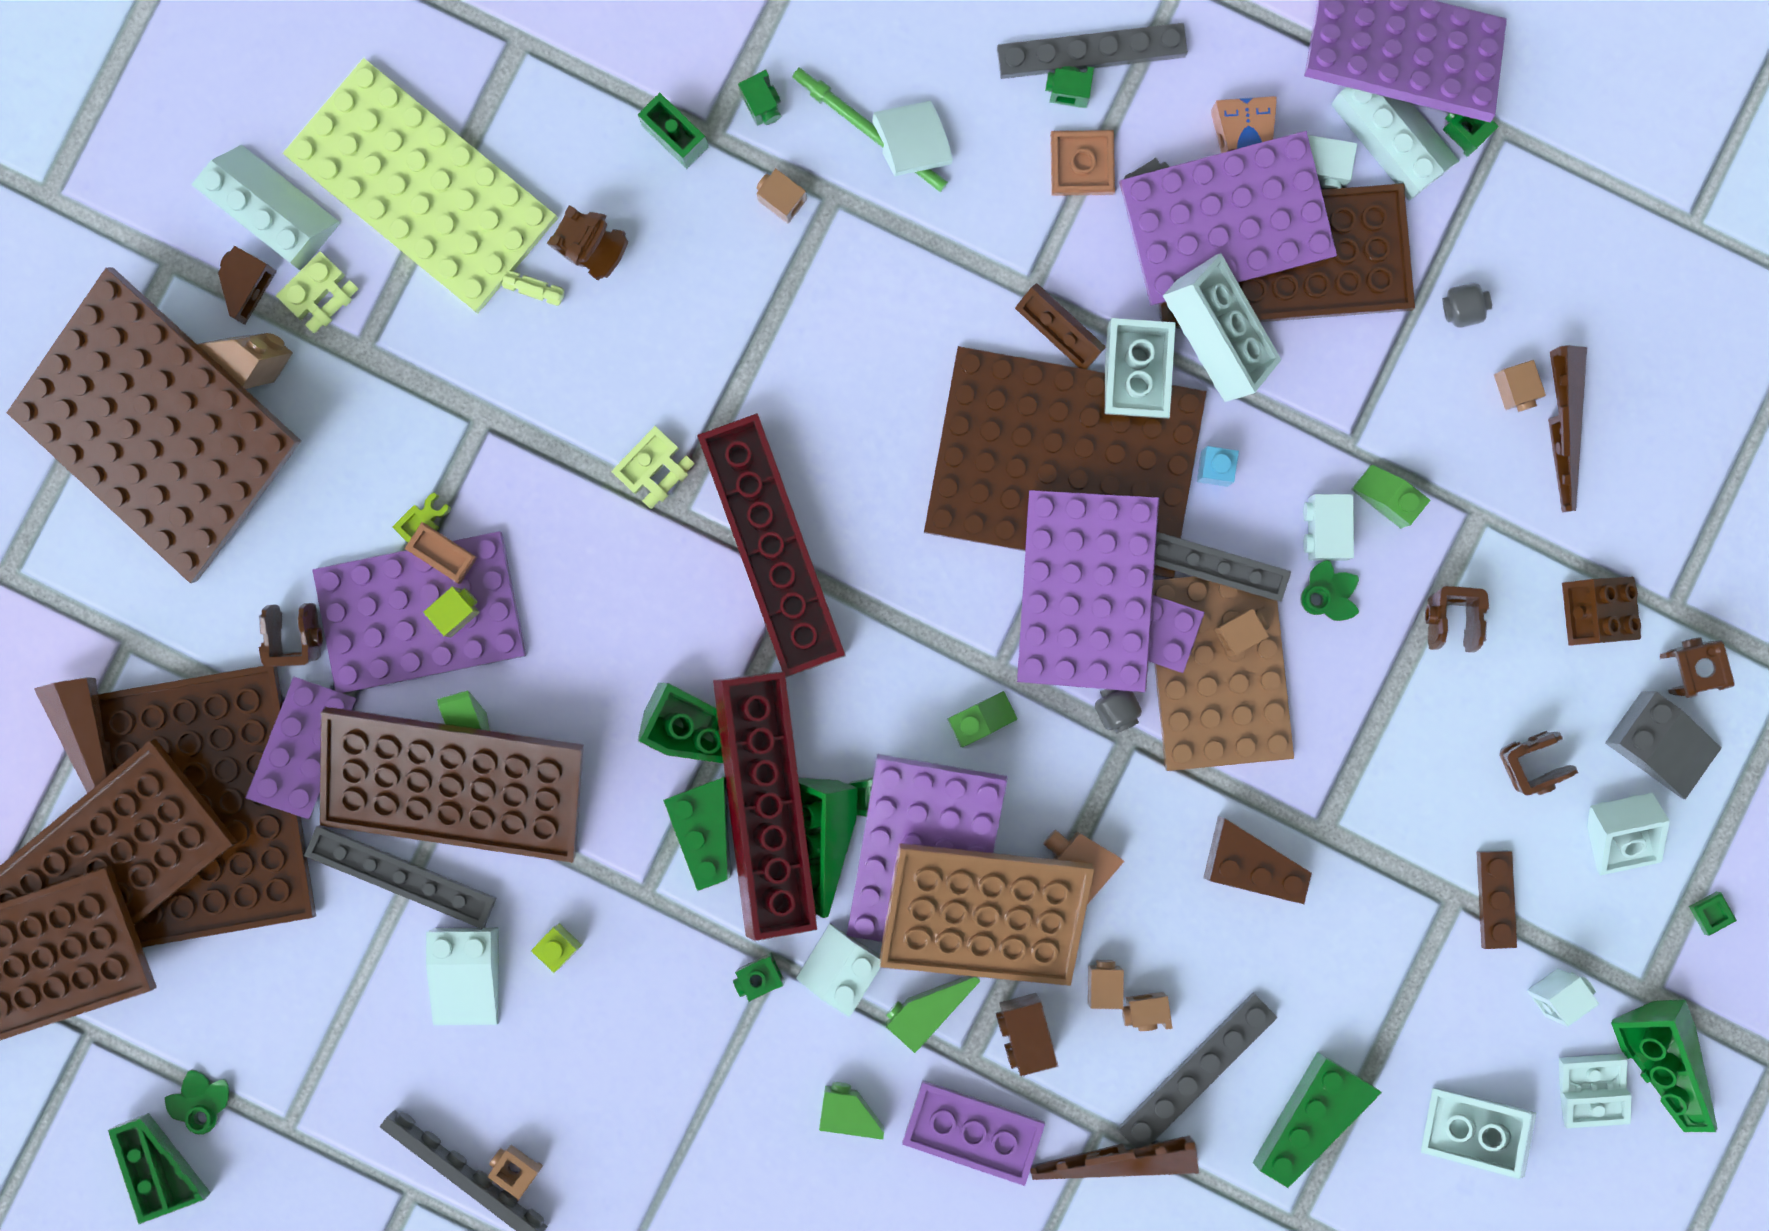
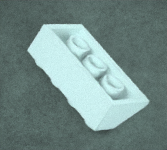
M1349 87L1343 89L1331 103V106L1395 184L1404 183L1405 196L1409 201L1459 162L1458 158L1413 103Z
M243 145L212 159L191 184L298 270H301L314 257L340 225L337 219Z
M1221 253L1177 279L1164 293L1163 297L1167 302L1168 308L1177 319L1184 335L1191 343L1199 361L1203 364L1224 402L1255 393L1281 361L1280 356Z

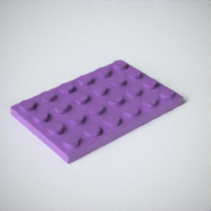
M1317 0L1304 76L1491 123L1496 114L1507 18L1434 0Z
M1307 131L1119 181L1150 306L1166 302L1163 295L1177 279L1220 253L1238 283L1337 256Z
M1029 490L1017 682L1146 692L1159 498Z
M498 531L453 541L478 557L461 584L456 583L407 550L312 569L335 691L344 694L526 656L502 532ZM452 586L459 588L461 591L466 588L478 601L474 606L480 613L453 637H444L423 611Z
M877 754L847 936L883 941L899 843L993 853L1007 776Z

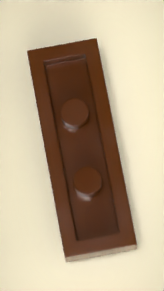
M1038 283L1029 289L1015 307L1025 319L1081 369H1088L1106 348L1102 342Z
M1512 851L1476 852L1481 948H1517Z

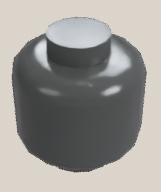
M1477 283L1452 287L1448 290L1447 297L1442 298L1446 321L1452 322L1458 328L1484 322L1487 310L1492 309L1489 291L1483 292L1481 286Z
M1110 689L1100 691L1102 698L1096 701L1095 709L1105 729L1115 730L1117 734L1139 723L1137 718L1140 717L1142 709L1133 691Z

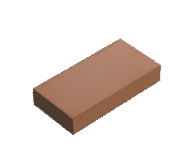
M424 522L420 524L404 548L458 584H461L478 558Z

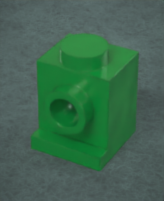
M1064 66L1061 69L1056 68L1054 73L1048 72L1045 91L1051 92L1049 103L1086 108L1090 98L1094 68L1088 67L1085 73L1080 72V69L1076 67Z
M766 69L738 83L740 95L757 126L763 123L770 125L781 118L777 105L781 103V99L775 87L770 84L769 74Z
M1449 113L1444 118L1448 124L1442 130L1465 151L1463 154L1469 157L1499 126L1493 120L1490 123Z
M772 952L738 968L735 971L737 978L733 979L738 995L740 997L746 995L749 1002L784 986L785 983ZM760 975L763 980L762 984L759 986L753 985L750 980L751 976Z

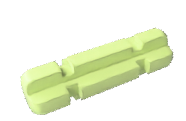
M511 270L506 271L503 276L502 286L505 289L511 291L518 289V293L541 301L545 298L547 303L559 306L564 298V289L552 284L549 287L547 282L526 275L519 277L520 273Z

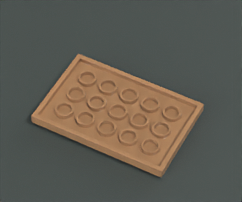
M1194 576L1154 580L1153 595L1205 612L1184 673L1154 663L1165 771L1294 759L1278 602ZM1254 609L1255 613L1260 612L1268 624L1269 628L1266 632L1269 637L1240 654L1229 657L1214 629L1246 610Z
M899 843L880 952V967L1071 986L1094 867L1092 863Z

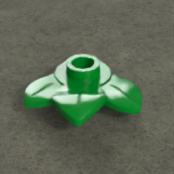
M1329 560L1317 564L1310 572L1309 585L1302 591L1300 596L1303 609L1312 615L1325 614L1333 621H1344L1355 617L1359 610L1348 598L1355 591L1359 577L1346 572L1334 574V568ZM1314 593L1318 594L1321 598L1319 605H1314L1311 602V596Z
M190 1070L183 1080L181 1094L176 1093L165 1096L166 1110L173 1119L185 1122L190 1132L198 1135L206 1134L216 1126L218 1113L228 1104L229 1085L225 1079L211 1084L204 1074L196 1070ZM199 1112L206 1114L207 1120L205 1123L199 1121Z

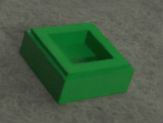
M1716 891L1689 906L1701 930L1707 936L1737 921L1721 892Z

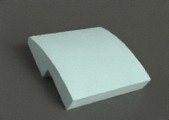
M932 101L874 112L872 122L884 143L882 154L894 176L952 164L953 159L948 140Z
M1623 1054L1559 1058L1561 1108L1564 1126L1567 1129L1631 1124L1632 1095L1627 1090L1628 1059Z

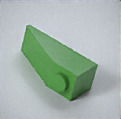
M964 976L909 997L903 1004L897 1001L886 1014L889 1018L886 1021V1027L912 1052L916 1053L979 984L980 978Z

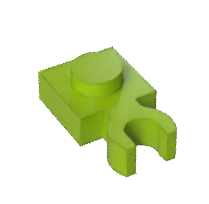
M432 493L426 498L425 507L422 510L414 504L392 528L408 543L422 522L437 531L439 527L433 521L436 518L448 515L451 507L445 504L440 510H435L434 502L440 496Z

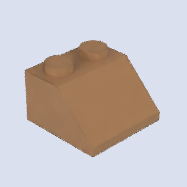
M271 333L230 337L197 344L245 389L275 382L293 354L291 350L284 346L285 343L280 337Z

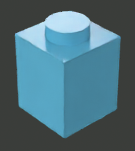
M1211 446L1205 447L1200 454L1196 482L1224 487L1233 484L1239 451Z

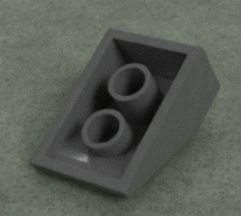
M1656 691L1641 692L1605 742L1609 747L1682 799L1688 797L1722 748L1682 709Z

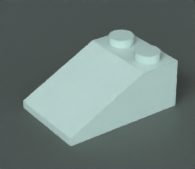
M1111 318L1107 326L1105 351V414L1170 418L1175 322Z
M478 927L433 928L427 931L426 971L433 1025H498L499 927H485L483 929Z
M1433 1088L1420 1152L1520 1180L1526 1174L1537 1112Z

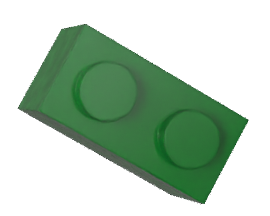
M660 92L637 115L642 127L686 169L709 147L705 135Z

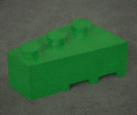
M722 777L663 800L697 891L724 882L731 877L726 779Z
M149 1113L117 1124L107 1130L138 1225L203 1201L211 1194Z

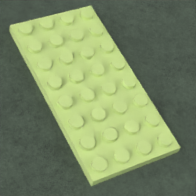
M365 58L359 62L283 152L289 160L477 314L502 286L503 276L506 271H514L558 219L551 210Z

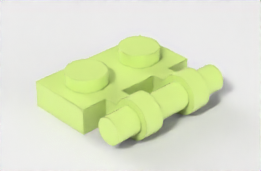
M319 251L276 297L300 320L311 312L313 317L305 325L315 334L323 325L326 327L332 321L331 317L343 305L346 307L352 301L350 297L359 288L350 280L340 288L337 284L346 275ZM331 292L334 296L320 308L317 304Z
M654 426L611 472L635 495L645 486L650 493L642 502L652 509L659 501L663 502L668 497L666 493L679 480L682 482L688 476L687 472L695 463L685 456L676 464L671 457L679 448ZM665 466L670 472L657 485L651 478Z

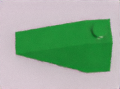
M658 683L644 710L637 741L666 756L723 763L717 708L669 683Z
M798 778L815 914L826 918L830 914L857 819V788L839 780Z
M1686 999L1652 1001L1614 1018L1611 1025L1621 1051L1627 1059L1632 1058L1641 1069L1640 1076L1646 1083L1650 1082L1661 1096L1660 1102L1682 1131L1716 1133L1718 1127L1698 1034Z

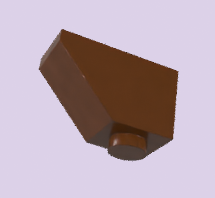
M234 245L232 250L223 256L218 275L229 316L246 325L277 271Z

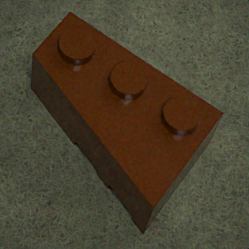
M1218 816L1203 878L1211 882L1305 905L1312 873L1229 820Z

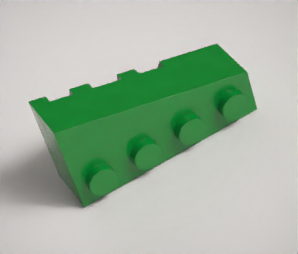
M1317 1052L1252 1163L1261 1173L1289 1188L1382 1092L1372 1084Z

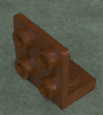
M1634 577L1598 578L1562 583L1568 646L1641 639V621L1637 603L1638 590Z

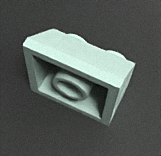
M1653 792L1633 795L1610 802H1601L1590 806L1587 829L1597 872L1600 876L1662 863L1670 820Z
M829 924L796 979L822 1001L850 1018L881 968L880 954L853 937L847 936L845 932L832 924Z

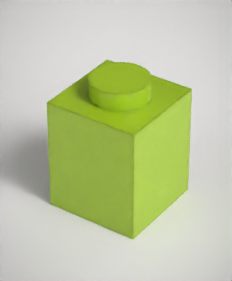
M453 586L423 611L444 637L450 638L480 612L474 606L478 601L466 588L461 591Z
M559 923L538 942L531 952L555 973L575 954L582 944Z

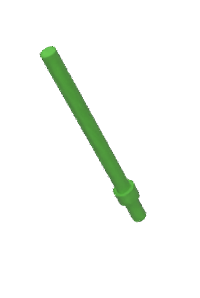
M800 67L797 68L792 78L809 90L811 97L819 103L824 102L878 145L882 148L884 147L879 133L870 121L833 94L831 87L822 80L818 82ZM932 169L915 172L940 193L948 184L946 180Z

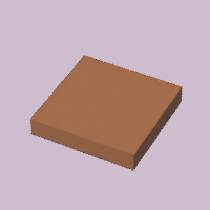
M1114 130L1051 131V196L1114 195Z

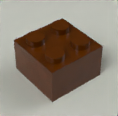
M1037 993L999 1002L1001 1011L996 1013L1002 1037L1008 1036L1010 1043L1004 1044L1011 1069L1017 1068L1020 1077L1058 1067L1044 1010Z

